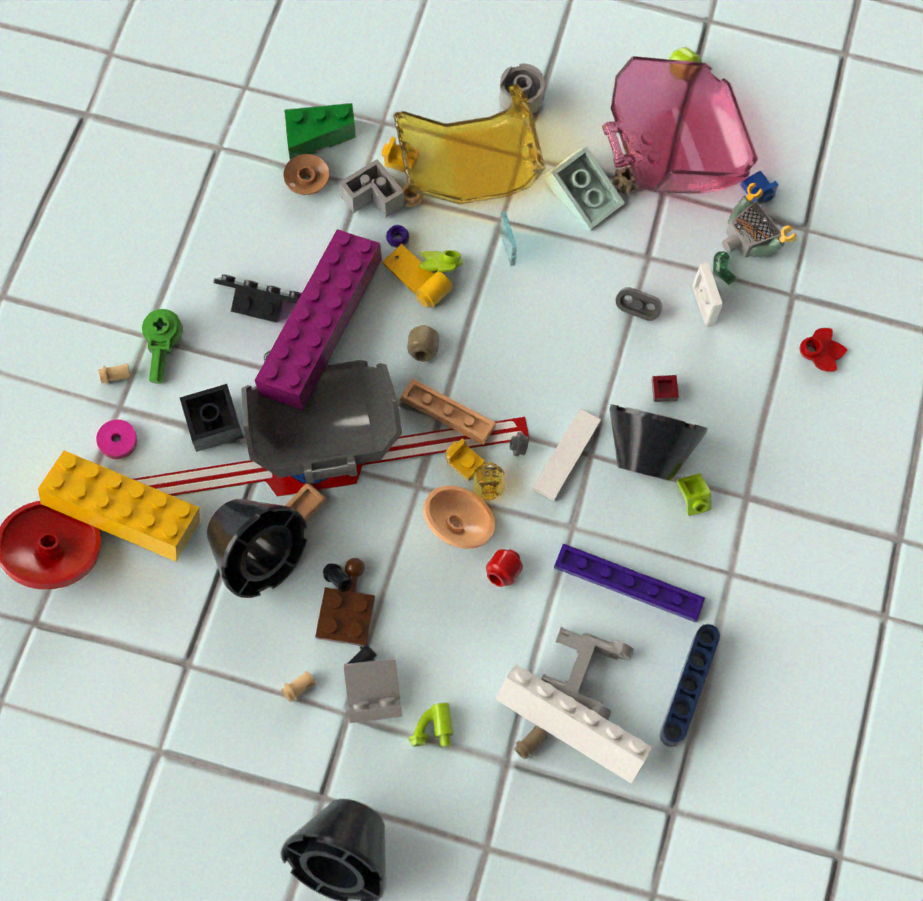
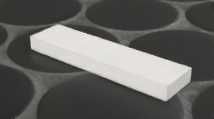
M582 409L578 410L533 486L535 492L555 501L599 426L601 419Z

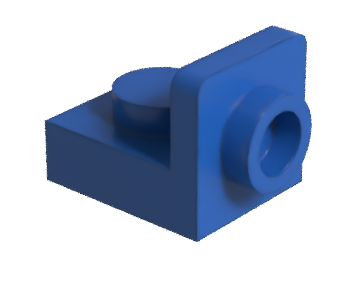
M761 170L743 179L740 184L747 195V188L751 183L757 184L753 188L752 194L758 193L760 189L763 190L760 198L752 200L758 203L763 201L766 203L772 200L776 195L775 193L779 185L776 181L770 183Z

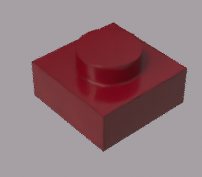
M677 375L652 376L653 402L678 401Z

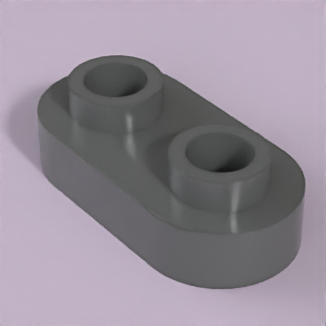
M626 287L621 289L616 296V305L621 311L644 320H655L662 312L663 306L660 299L640 290ZM625 296H631L633 301H626ZM647 304H653L655 309L649 310Z

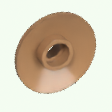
M302 154L292 158L286 164L283 177L287 187L294 193L312 195L318 193L327 185L329 168L320 157L312 154Z

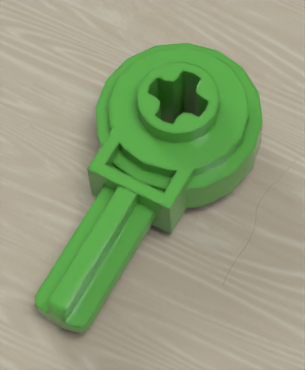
M157 309L149 313L142 324V334L148 342L147 348L149 352L152 353L149 381L155 384L163 383L166 355L172 354V347L181 340L183 334V324L177 314L168 309Z

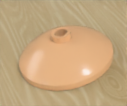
M441 486L434 489L424 502L423 514L427 525L438 538L449 545L464 549L478 548L486 544L494 533L495 519L491 509L483 499L470 490L458 486Z

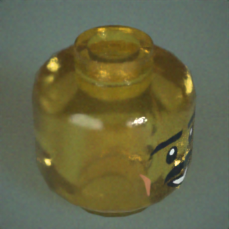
M491 462L483 463L473 472L474 493L484 500H494L501 496L505 491L504 470Z

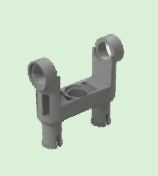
M561 627L555 642L576 649L577 653H579L570 678L564 683L543 674L541 680L551 684L554 688L609 720L611 710L602 706V702L578 694L593 651L618 660V658L630 660L634 649L622 642L612 641L611 643L588 633L580 635Z

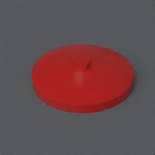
M40 501L31 502L16 509L0 526V566L11 579L26 587L51 590L74 584L93 569L100 556L101 535L98 528L44 506Z

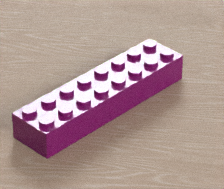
M336 230L254 380L260 396L300 410L304 409L382 261L379 242L342 230Z

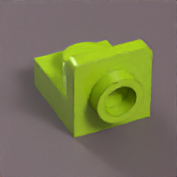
M701 473L677 479V486L686 502L688 516L711 510V491Z

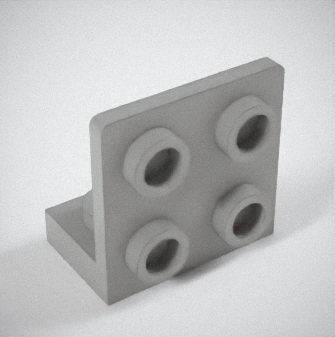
M394 658L344 665L350 723L403 716L396 660Z

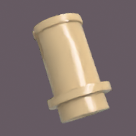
M128 363L107 368L103 366L102 369H98L101 383H106L107 385L111 381L131 378Z
M305 671L304 674L290 684L285 683V687L281 691L289 702L297 701L298 696L312 686H315L316 682L311 674Z

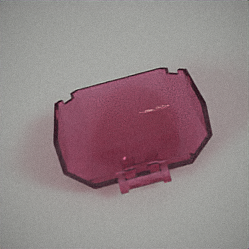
M632 56L616 75L610 108L615 122L610 121L603 124L602 129L608 137L614 155L613 162L615 167L630 166L637 186L661 193H709L744 181L750 174L749 171L752 166L757 162L758 157L731 84L725 78L720 81L710 72L712 68L708 64ZM616 133H619L626 154H623Z

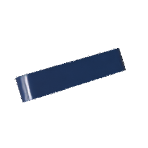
M712 624L702 625L693 637L660 730V740L667 747L678 746L684 740L720 640L719 630ZM703 633L710 635L712 643H705L700 635ZM692 657L702 658L704 666H696L692 661ZM684 681H693L696 685V690L686 689ZM679 703L685 705L688 710L687 714H679L676 711L675 705ZM667 728H675L679 732V738H670L667 734Z

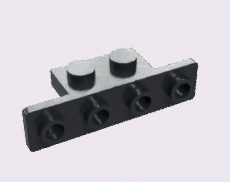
M225 274L214 278L213 281L215 284L235 288L231 312L275 323L279 321L282 301L297 303L302 294L297 291H290L289 294L280 292V287L267 285V288L258 287V282L244 280V283L235 281L236 277Z

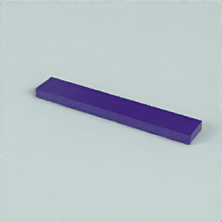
M564 543L554 565V568L695 623L698 620L705 597Z

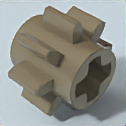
M625 165L621 170L616 169L612 185H617L618 193L622 192L629 195L633 190L638 191L642 176L637 175V168Z

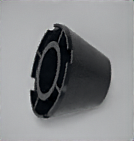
M610 404L609 408L618 468L671 481L708 430V428L700 425L689 424L685 421L637 409L623 408Z
M234 499L223 504L209 521L207 538L226 588L238 597L253 598L261 596L260 592L269 587L274 589L280 585L297 566L304 552L307 539L304 538V528L306 529L307 525L303 516L288 506L251 500Z
M336 799L285 841L281 849L283 863L288 861L292 867L290 873L297 880L325 897L336 901H348V899L378 901L383 896L386 888L384 821L376 811L363 803L351 799Z

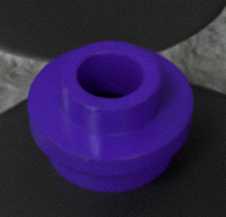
M394 225L387 231L386 240L390 246L395 248L401 244L405 246L409 241V232L402 225ZM395 236H401L402 238H400V239H395L394 237H395Z

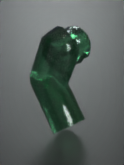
M720 251L713 258V272L726 284L730 285L736 279V276L727 269L728 260L730 259L729 254L725 251Z

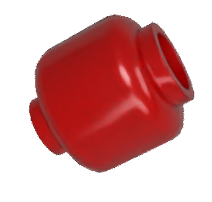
M511 549L497 550L486 564L488 580L498 587L511 586L523 570L519 554Z

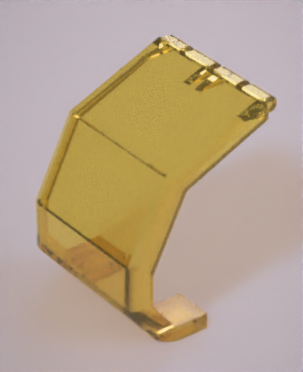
M518 84L510 86L512 103L502 112L485 118L445 124L405 111L394 113L395 126L398 131L397 136L400 149L402 150L401 155L404 169L406 170V179L411 191L456 204H466L508 197L530 188L546 168L531 106L522 88Z

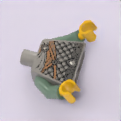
M751 183L748 186V195L742 197L728 219L729 226L726 232L728 238L722 241V246L728 253L738 249L744 257L751 255L771 256L782 248L786 241L794 242L797 239L796 233L787 237L788 232L793 230L792 226L787 225L780 231L757 201L752 202L754 198H760L763 194L762 189L758 193L752 194L753 188L757 185L756 183Z

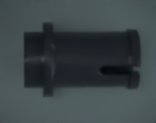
M329 563L324 567L323 577L327 582H332L341 592L350 589L352 580L342 572L340 565Z
M366 644L364 647L361 646V650L346 664L375 661L374 658L377 654Z

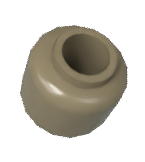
M427 325L413 328L408 336V353L415 360L421 362L434 358L439 347L438 332Z

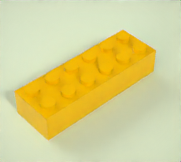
M63 450L38 487L40 503L175 562H177L200 523L199 507Z

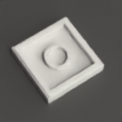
M709 262L700 264L692 287L704 323L708 327L715 325L723 303Z

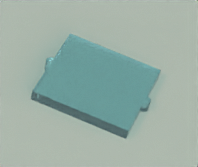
M501 212L500 234L510 266H514L517 258V245L506 212Z

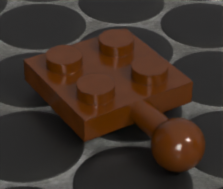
M351 558L345 564V572L352 580L350 589L341 592L338 589L325 587L315 634L316 639L363 647L367 644L375 595L355 592L358 577L365 571V565L361 559Z

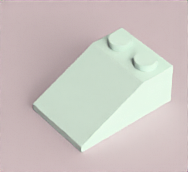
M587 146L575 151L543 175V178L554 194L588 230L592 229L625 203Z

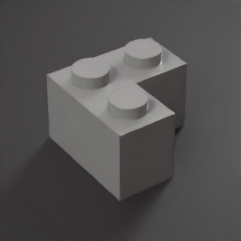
M378 159L339 182L341 198L353 213L374 202L382 214L388 217L405 206L404 191Z

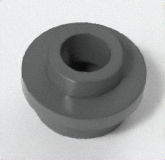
M522 432L512 436L509 449L513 451V456L518 457L519 455L526 454L529 443L528 436H524Z

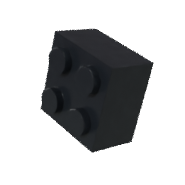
M227 384L179 397L196 452L244 438Z

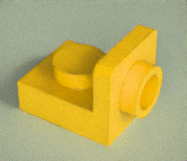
M391 137L389 143H385L382 149L385 167L410 174L418 157V151L397 145L396 138Z
M461 439L458 443L456 441L453 442L446 451L447 463L468 481L485 464V461L467 446L464 439Z

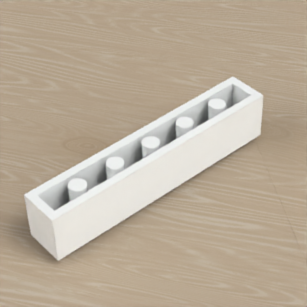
M517 664L506 677L495 700L630 783L634 780L652 749L643 740L626 732L620 726L608 721L597 712L590 710L574 698L567 696Z

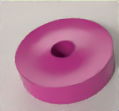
M115 419L106 422L100 427L97 432L96 442L100 451L106 457L122 459L129 456L135 450L137 435L131 424L124 420ZM115 437H121L118 442H113Z

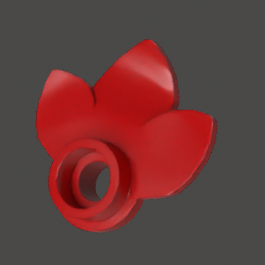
M820 328L815 330L812 337H808L801 342L799 350L801 355L808 360H812L818 369L825 372H835L837 370L835 361L844 356L847 348L831 340L833 337L832 328ZM808 347H812L815 352L809 351Z

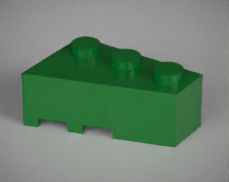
M352 103L284 109L290 160L302 154L313 155L317 153L316 150L326 146L333 147L356 138Z

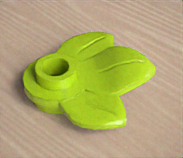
M445 250L443 253L439 251H421V255L426 261L419 263V267L426 271L439 270L446 273L460 267L463 260L461 254L454 250Z

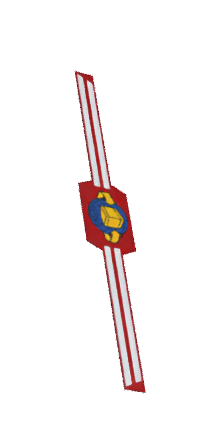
M525 417L494 421L496 422V427L485 445L452 428L400 436L380 461L357 464L356 476L350 477L349 474L314 480V483L310 484L316 490L357 484L363 465L444 453L453 442L456 441L458 443L461 439L466 441L469 448L510 442L512 436H516L518 432H522L524 436L529 438ZM252 460L134 478L138 482L171 496L266 481L278 497L297 494L306 484L305 474L279 478Z

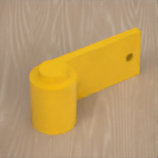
M401 244L382 261V264L417 296L418 301L424 307L429 306L433 308L453 289V285L443 273L437 271L434 274L432 271L421 269L419 263L422 262Z

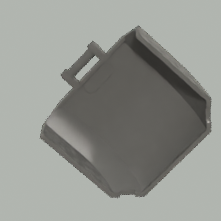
M356 360L326 365L303 410L260 396L256 386L251 388L250 385L241 388L243 427L249 458L279 478L305 474L306 484H310L318 479L347 474L350 477L356 476L357 464L380 461L402 434L398 402L386 364L379 363L376 367H370L367 361Z

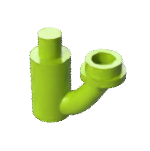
M449 703L431 705V708L423 713L416 726L414 735L408 737L412 747L427 744L428 734H424L432 720L435 737L440 738L441 747L451 746L450 736L454 734Z

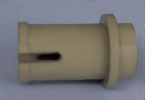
M535 726L522 741L516 742L517 746L514 749L520 757L526 760L528 757L531 758L533 756L532 752L548 736L540 727Z

